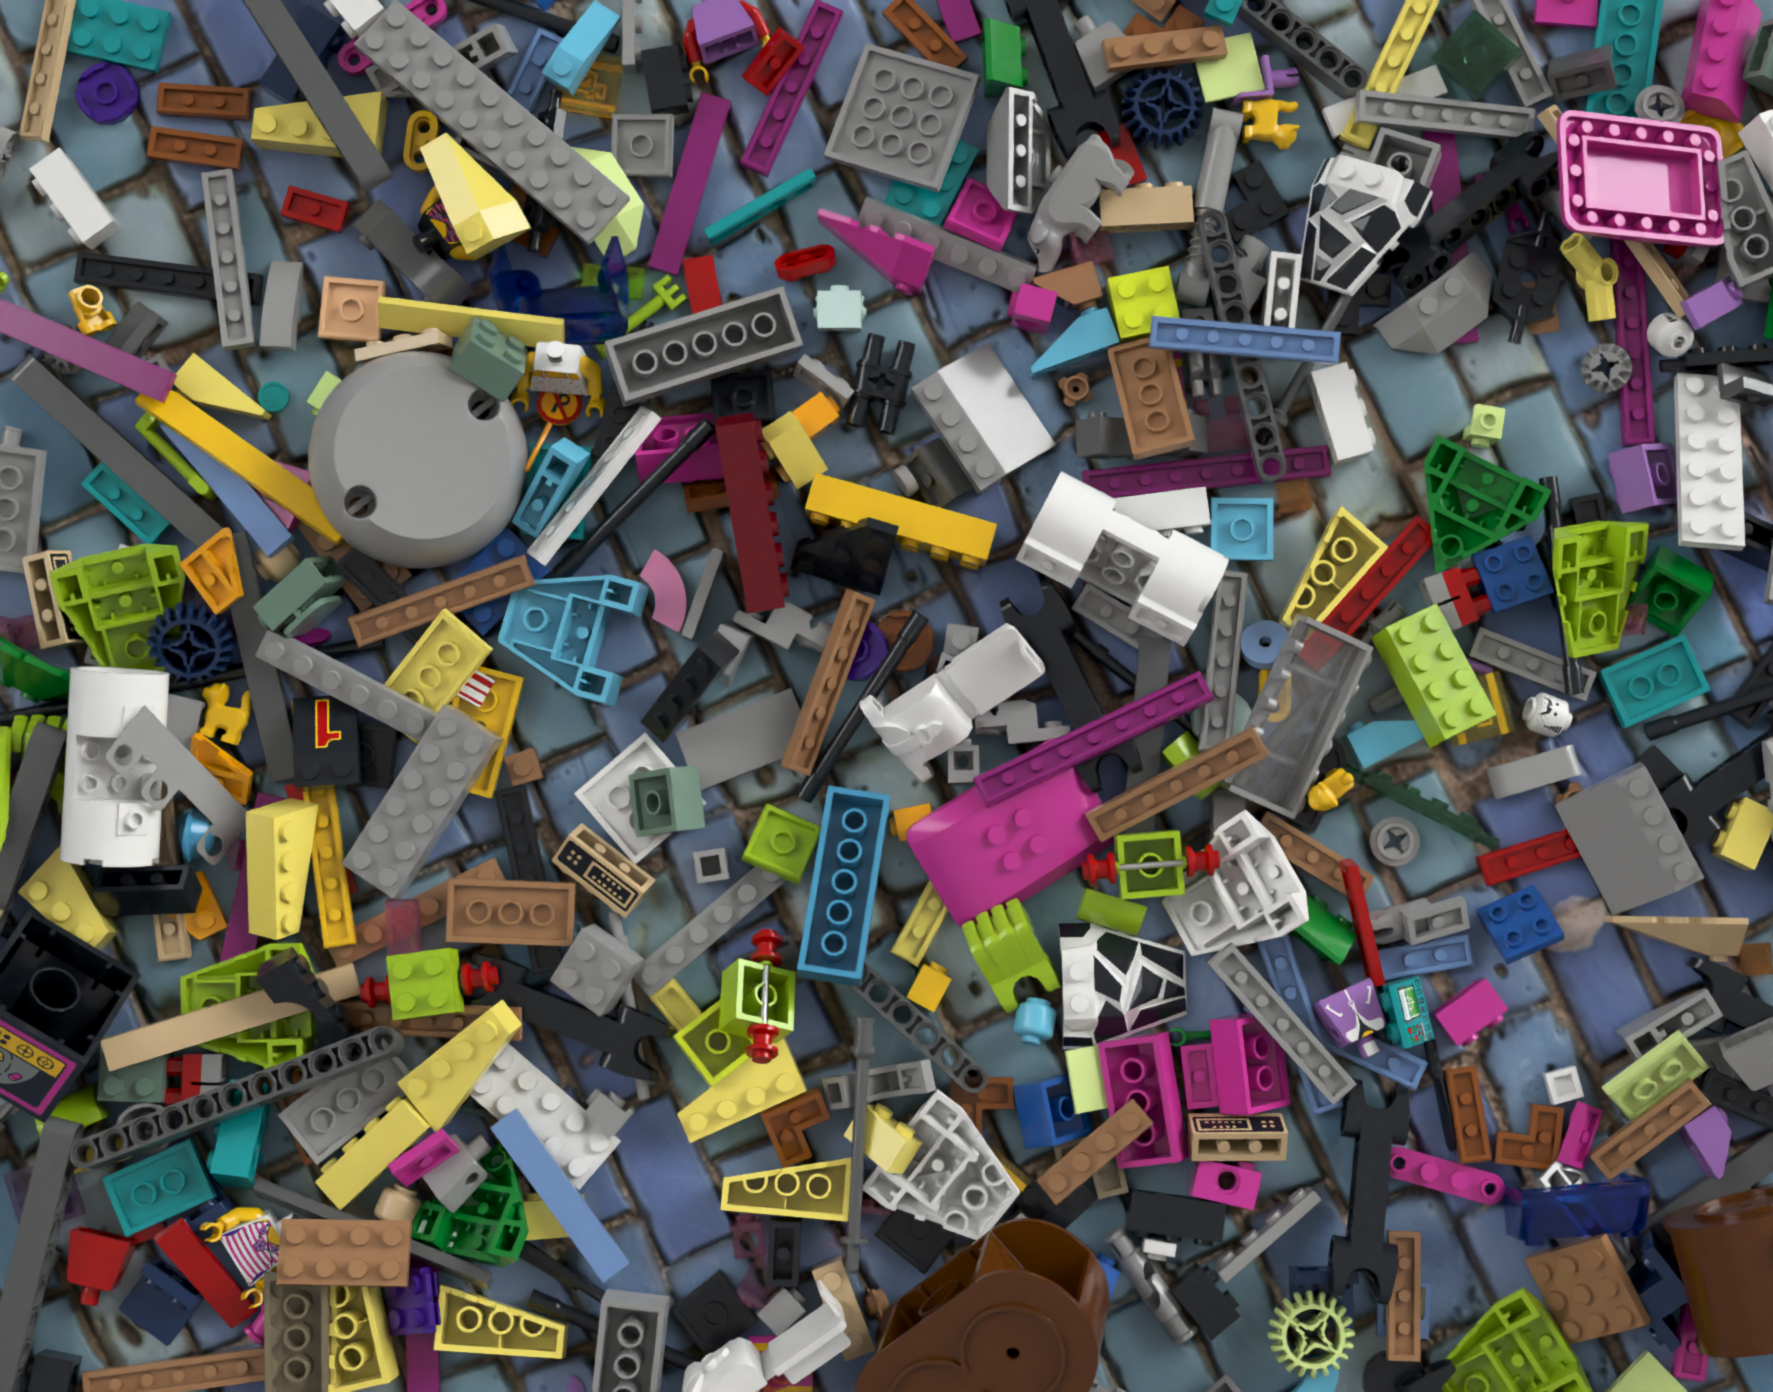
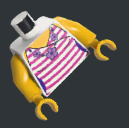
M236 1207L216 1219V1223L205 1222L201 1224L200 1230L204 1231L212 1227L213 1233L211 1237L206 1238L204 1241L216 1242L220 1239L248 1285L252 1286L255 1284V1288L248 1289L241 1294V1300L247 1298L250 1293L255 1296L254 1304L249 1307V1309L260 1306L263 1302L264 1274L277 1271L282 1219L278 1221L271 1209L263 1211L259 1207ZM291 1213L282 1219L298 1218L294 1213Z

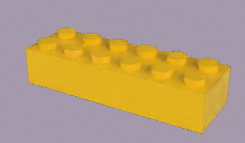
M819 473L814 474L805 506L806 517L811 519L810 523L823 528H828L829 524L839 527L844 525L845 528L857 525L858 520L867 517L897 525L899 528L895 542L900 544V549L912 553H918L919 549L928 551L931 558L948 562V558L960 560V566L972 570H978V566L985 567L997 524Z

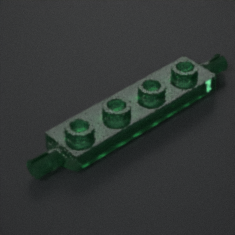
M1350 764L1346 765L1345 771L1353 775L1354 781L1358 785H1363L1473 840L1476 844L1480 843L1493 851L1498 847L1500 839L1484 832V828L1476 824L1477 818L1465 812H1460L1457 815L1448 810L1450 805L1433 797L1429 801L1420 796L1421 791L1408 784H1404L1401 787L1393 783V777L1383 771L1376 770L1375 773L1363 772Z

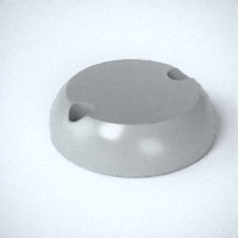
M408 351L389 354L365 363L348 374L335 386L318 411L311 430L308 446V469L314 496L323 515L333 529L355 549L377 561L392 566L412 569L436 568L460 562L476 554L502 533L513 518L525 490L528 473L525 472L528 451L522 424L513 405L508 398L505 402H502L450 370L452 357L434 352ZM480 405L474 411H472V407ZM489 409L487 418L477 419L478 416ZM357 501L354 505H352V506L349 508V504H350L351 502ZM367 504L365 514L353 515Z

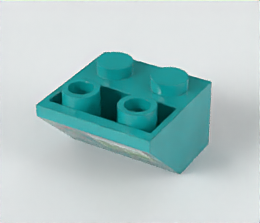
M1419 976L1399 978L1377 986L1378 991L1376 994L1386 1021V1027L1382 1029L1386 1041H1391L1393 1046L1406 1049L1434 1039Z

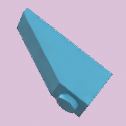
M594 0L557 46L544 67L542 74L547 81L574 96L621 20V16Z
M1094 306L1080 313L1081 317H1078L1031 366L1029 371L1030 378L1032 379L1107 352L1108 347L1119 345L1120 340L1108 308L1099 310L1098 306Z
M565 437L553 444L511 522L537 538L574 485L590 453Z
M1363 719L1348 726L1347 730L1349 733L1341 737L1358 770L1365 769L1424 738L1415 720L1373 721L1365 724Z

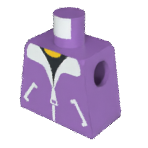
M1370 977L1324 998L1312 1006L1314 1015L1340 1049L1356 1043L1363 1059L1381 1051L1372 1034L1385 1028L1386 1022Z

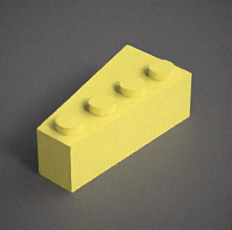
M383 92L343 96L382 156L388 101ZM307 101L254 109L251 139L259 149L342 157Z
M502 999L397 1082L435 1132L452 1120L457 1110L487 1073L489 1067L501 1054L522 1023Z
M785 1037L778 1043H772L773 1046L778 1048V1056L771 1059L770 1063L758 1064L753 1062L752 1058H748L678 1112L677 1115L690 1143L807 1091V1086Z
M400 1096L396 1097L385 1107L388 1114L382 1119L377 1116L363 1128L366 1134L360 1140L354 1137L341 1149L345 1154L339 1160L333 1157L320 1169L323 1175L315 1183L339 1210L350 1204L383 1174L382 1171L389 1168L388 1164L397 1159L400 1154L408 1150L428 1133L427 1130L431 1126L408 1097L404 1099Z
M440 1284L438 1302L441 1325H436L434 1350L555 1359L566 1358L568 1324L448 1284Z
M330 1286L331 1322L329 1323V1336H331V1354L329 1355L330 1384L328 1385V1392H351L390 1383L400 1373L392 1338L389 1335V1324L380 1287Z

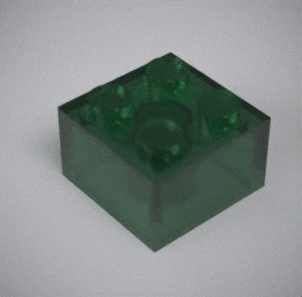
M1475 9L1431 57L1433 62L1474 100L1480 102L1522 57V53L1514 43Z

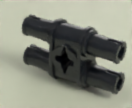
M868 333L862 359H859L855 365L857 371L852 387L854 393L852 395L847 425L864 428L870 402L877 401L882 404L877 432L894 435L900 409H904L907 404L905 398L909 382L913 379L910 367L915 344L899 340L892 366L883 367L880 364L885 337ZM879 378H884L885 384L888 386H884L883 391L877 390V384L872 382H878Z

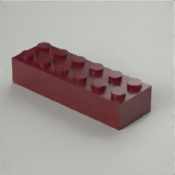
M753 412L716 418V433L747 613L784 608V598L790 597L787 574L786 572L780 573L779 569L780 567H785L781 542L775 543L774 537L780 536L777 514L769 510V506L774 505V496L771 481L765 482L764 475L769 474L766 450H759V444L764 443L761 419L754 420Z

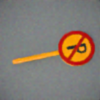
M540 392L536 401L537 412L547 424L526 463L525 472L530 471L552 425H568L579 417L583 407L580 395Z

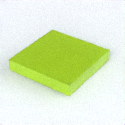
M766 803L741 860L799 885L819 840L821 826Z

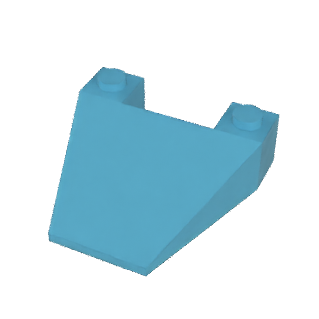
M598 575L535 580V585L511 593L497 641L576 696L615 708L623 677L595 668L611 611L641 618L649 588L640 582L622 577Z

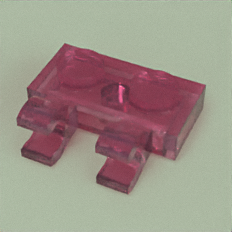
M1237 395L1224 398L1226 419L1210 421L1208 399L1195 400L1193 402L1194 414L1207 416L1209 453L1249 448L1243 420L1240 417Z

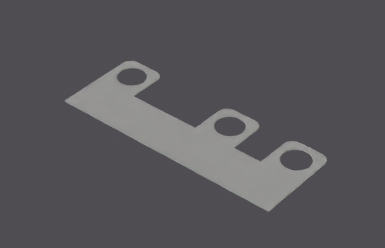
M144 705L106 753V760L119 774L127 775L145 754L156 765L157 769L142 787L141 794L143 798L154 809L162 810L175 793L180 790L212 822V825L197 843V851L209 864L216 865L245 829V812L247 810ZM121 745L129 746L133 752L131 762L125 766L117 764L114 758L116 749ZM158 780L165 782L168 788L166 797L161 801H155L150 796V787ZM209 832H211V836H218L222 841V849L215 856H210L205 851V838Z

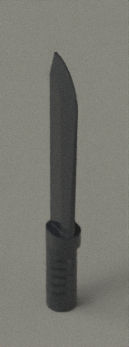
M1431 1039L1423 1043L1430 1078L1433 1079L1445 1142L1449 1152H1451L1456 1146V1136L1442 1078L1445 1077L1444 1070L1441 1068L1436 1039Z
M525 1240L519 1258L565 1283L573 1290H581L601 1304L606 1291Z

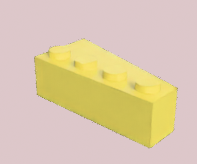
M1340 506L1334 511L1277 623L1284 626L1289 632L1297 613L1322 623L1386 551L1388 546L1343 506ZM1309 628L1304 641L1314 632V629Z
M288 798L245 812L249 933L279 940L299 932L319 804Z
M851 1157L724 1177L720 1210L848 1222Z

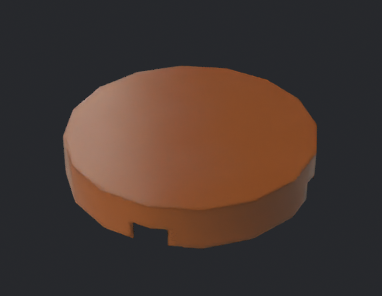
M906 610L892 612L877 625L884 632L888 640L889 650L912 612ZM929 623L926 624L915 643L910 646L895 669L896 672L906 673L915 671L925 665L931 657L935 641L933 630Z

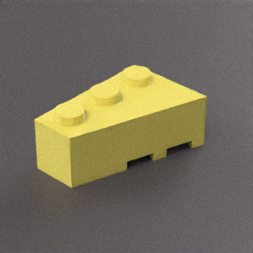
M60 845L20 888L18 893L46 919L102 951L119 930L112 917L103 914L92 893L93 886L89 881L91 879L82 866L60 860Z

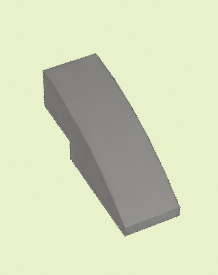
M271 261L265 289L259 346L265 351L296 352L297 324H300L303 262Z

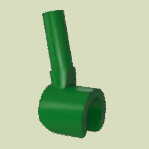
M1174 1027L1169 1031H1179L1183 1035L1181 1042H1170L1175 1047L1182 1046L1185 1041L1211 1038L1210 1031L1192 1032L1185 1031L1181 1027Z

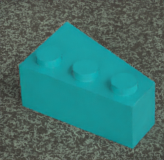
M263 1084V1091L267 1095L272 1089L268 1084ZM241 1090L236 1091L233 1097L234 1104L238 1106L243 1099ZM271 1104L215 1124L214 1138H217L215 1150H210L207 1169L210 1170L209 1173L222 1187L254 1191L258 1161L263 1162L264 1151H260L264 1132L268 1130Z

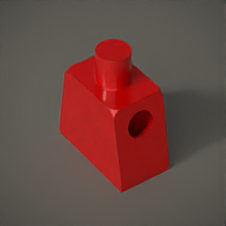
M81 1225L71 1229L67 1281L82 1285L79 1303L97 1306L101 1290L112 1291L118 1288L137 1246L134 1238Z

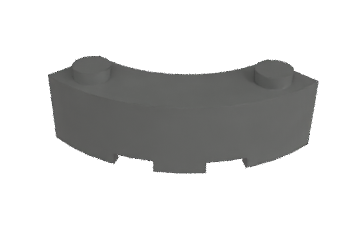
M380 199L353 224L361 233L358 240L370 251L376 248L424 295L421 299L423 302L459 306L474 291L434 251L429 249L424 253H420L415 248L412 240L416 234Z
M1187 409L1196 445L1154 456H1172L1173 458L1209 453L1207 416L1194 414L1193 409ZM1105 412L1088 413V418L1075 421L1077 458L1109 460L1110 458L1127 457V460H1134L1124 418L1107 417ZM1153 456L1142 459H1153Z

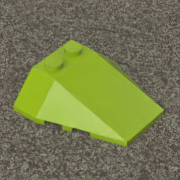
M1594 521L1554 528L1552 570L1569 657L1578 658L1618 649L1629 611L1625 610L1630 591L1635 592L1638 584L1633 581L1639 563L1644 564L1647 554L1648 523Z
M145 543L83 556L49 572L58 606L66 613L73 623L74 629L79 636H82L101 667L164 672V666L155 668L154 663L157 658L149 657V651L152 647L147 645V639L149 636H152L148 631L150 626L155 624L156 616L159 614L164 615L163 611L168 606L175 610L176 604L182 603L185 573L179 565L181 558L177 545ZM180 625L169 629L167 634L174 635L175 632H180Z
M270 943L180 977L181 1014L263 990L255 980L260 965L291 946L298 955L302 954L307 959L310 970L315 974L303 944ZM310 1010L200 1043L196 1046L217 1053L222 1052L234 1056L238 1060L248 1061L267 1069L311 1052L316 1037V1017ZM298 1067V1068H296L294 1071H302V1070H301L300 1067Z
M1524 1287L1496 1301L1444 1358L1450 1359L1453 1362L1456 1371L1442 1386L1441 1390L1443 1392H1593L1577 1354L1544 1304Z

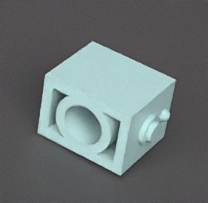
M847 285L830 286V291H817V296L815 297L817 306L813 308V316L818 321V330L862 331V319L866 317V308L863 305L865 298L862 296L861 290H849Z

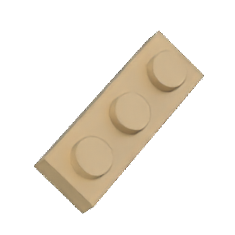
M426 328L421 330V334L415 336L401 334L394 336L393 341L367 342L366 347L354 349L356 362L365 364L379 357L398 352L424 351L435 353L453 349L452 336L440 332L438 328Z

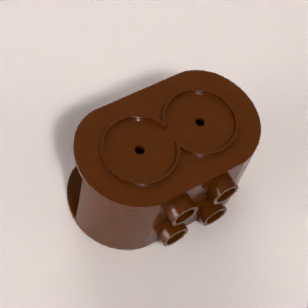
M1773 1183L1687 1206L1667 1215L1662 1223L1664 1230L1670 1233L1697 1333L1695 1338L1697 1351L1706 1356L1720 1358H1740L1773 1354Z
M1020 1218L998 1224L889 1306L878 1327L876 1336L877 1352L862 1369L855 1392H1089L1097 1372L1110 1305L1109 1286L1101 1264L1093 1252L1078 1237L1051 1222L1033 1218Z

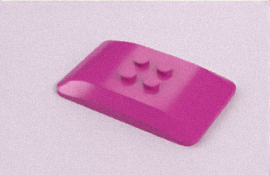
M1567 110L1558 117L1556 131L1561 217L1567 229L1575 233L1668 245L1717 247L1725 242L1716 164L1718 161L1723 160L1721 137L1716 130L1708 126L1577 110Z
M1051 738V739H1049V740H1046L1045 742H1043L1042 744L1038 745L1037 747H1039V746H1041V745H1043V744H1046V743H1048V742H1050V741H1052V740H1054V739H1056V738ZM1075 767L989 808H986L974 785L909 827L906 836L909 847L955 923L960 928H962L961 926L971 920L977 924L976 916L982 912L987 911L990 916H993L990 909L996 905L1002 904L1007 909L1006 903L1012 899L1018 898L1021 903L1079 867L1081 861H1087V854L1095 856L1114 842L1113 836L1100 842L1086 818L1087 811L1103 803L1098 794H1094Z

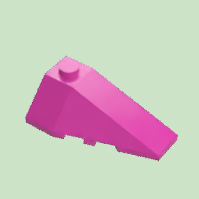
M819 208L817 213L818 222L887 281L896 285L895 289L898 292L912 296L913 293L920 295L934 261L935 247L897 232L894 238L889 237L878 226L870 225L865 226V229L860 228V224L852 218Z

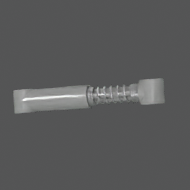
M1214 107L1212 109L1193 204L1194 218L1196 220L1193 224L1195 230L1191 232L1193 238L1189 241L1191 247L1188 248L1190 255L1186 257L1188 261L1184 265V270L1180 271L1175 289L1177 302L1205 307L1210 283L1197 234V224L1200 216L1209 209H1217L1222 213L1224 211L1236 144L1243 122V113ZM1213 218L1205 220L1203 222L1204 228L1208 232L1215 233L1213 230L1217 226L1215 223L1217 220Z

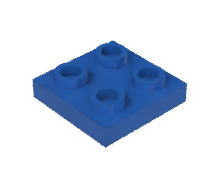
M1531 535L1471 556L1472 563L1480 577L1481 583L1477 584L1481 596L1485 594L1488 597L1493 615L1554 593Z
M1534 884L1477 909L1478 918L1507 965L1564 940V932Z

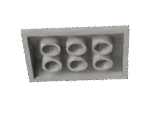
M988 343L941 368L911 388L912 397L979 496L1056 446V443Z
M1641 762L1554 804L1612 915L1670 895L1704 879L1647 768Z

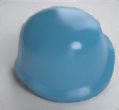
M191 808L183 812L177 833L179 849L186 864H189L194 859L202 858L197 851V843L212 825V822L203 813ZM211 832L205 837V851L207 854L211 852L216 836H211Z

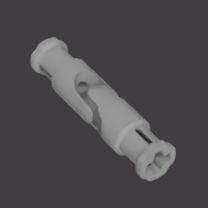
M1122 1224L1104 1236L1101 1241L1112 1250L1118 1259L1117 1264L1135 1287L1157 1321L1165 1325L1173 1337V1343L1178 1346L1191 1338L1198 1329L1195 1325L1190 1324L1181 1311L1182 1305L1154 1269V1266L1140 1246L1136 1247L1125 1232L1127 1230L1126 1227ZM1157 1290L1159 1296L1154 1294L1153 1292Z

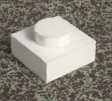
M1571 1065L1542 1073L1551 1104L1556 1105L1584 1097L1576 1066Z
M1142 1237L1140 1245L1142 1251L1147 1253V1258L1159 1261H1166V1256L1175 1257L1177 1247L1175 1242L1156 1237Z

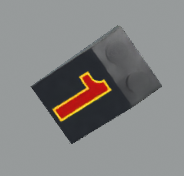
M331 695L293 698L295 788L299 792L363 787L358 709Z

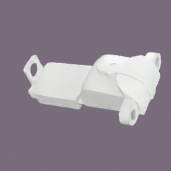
M1005 623L954 657L951 663L946 665L943 670L937 674L934 673L885 707H882L872 695L864 698L859 704L871 726L881 736L883 743L890 752L898 756L903 764L921 782L925 783L935 776L929 760L964 740L973 728L971 721L979 714L983 715L1042 676L1045 672V666L1014 626Z
M820 1279L817 1280V1287L820 1295L826 1301L825 1304L770 1341L768 1349L761 1354L750 1340L738 1337L727 1342L714 1353L707 1354L701 1362L691 1363L684 1372L682 1392H757L768 1384L767 1381L775 1375L779 1377L783 1373L791 1384H796L851 1345L850 1338L844 1332L847 1324L841 1304L832 1296Z

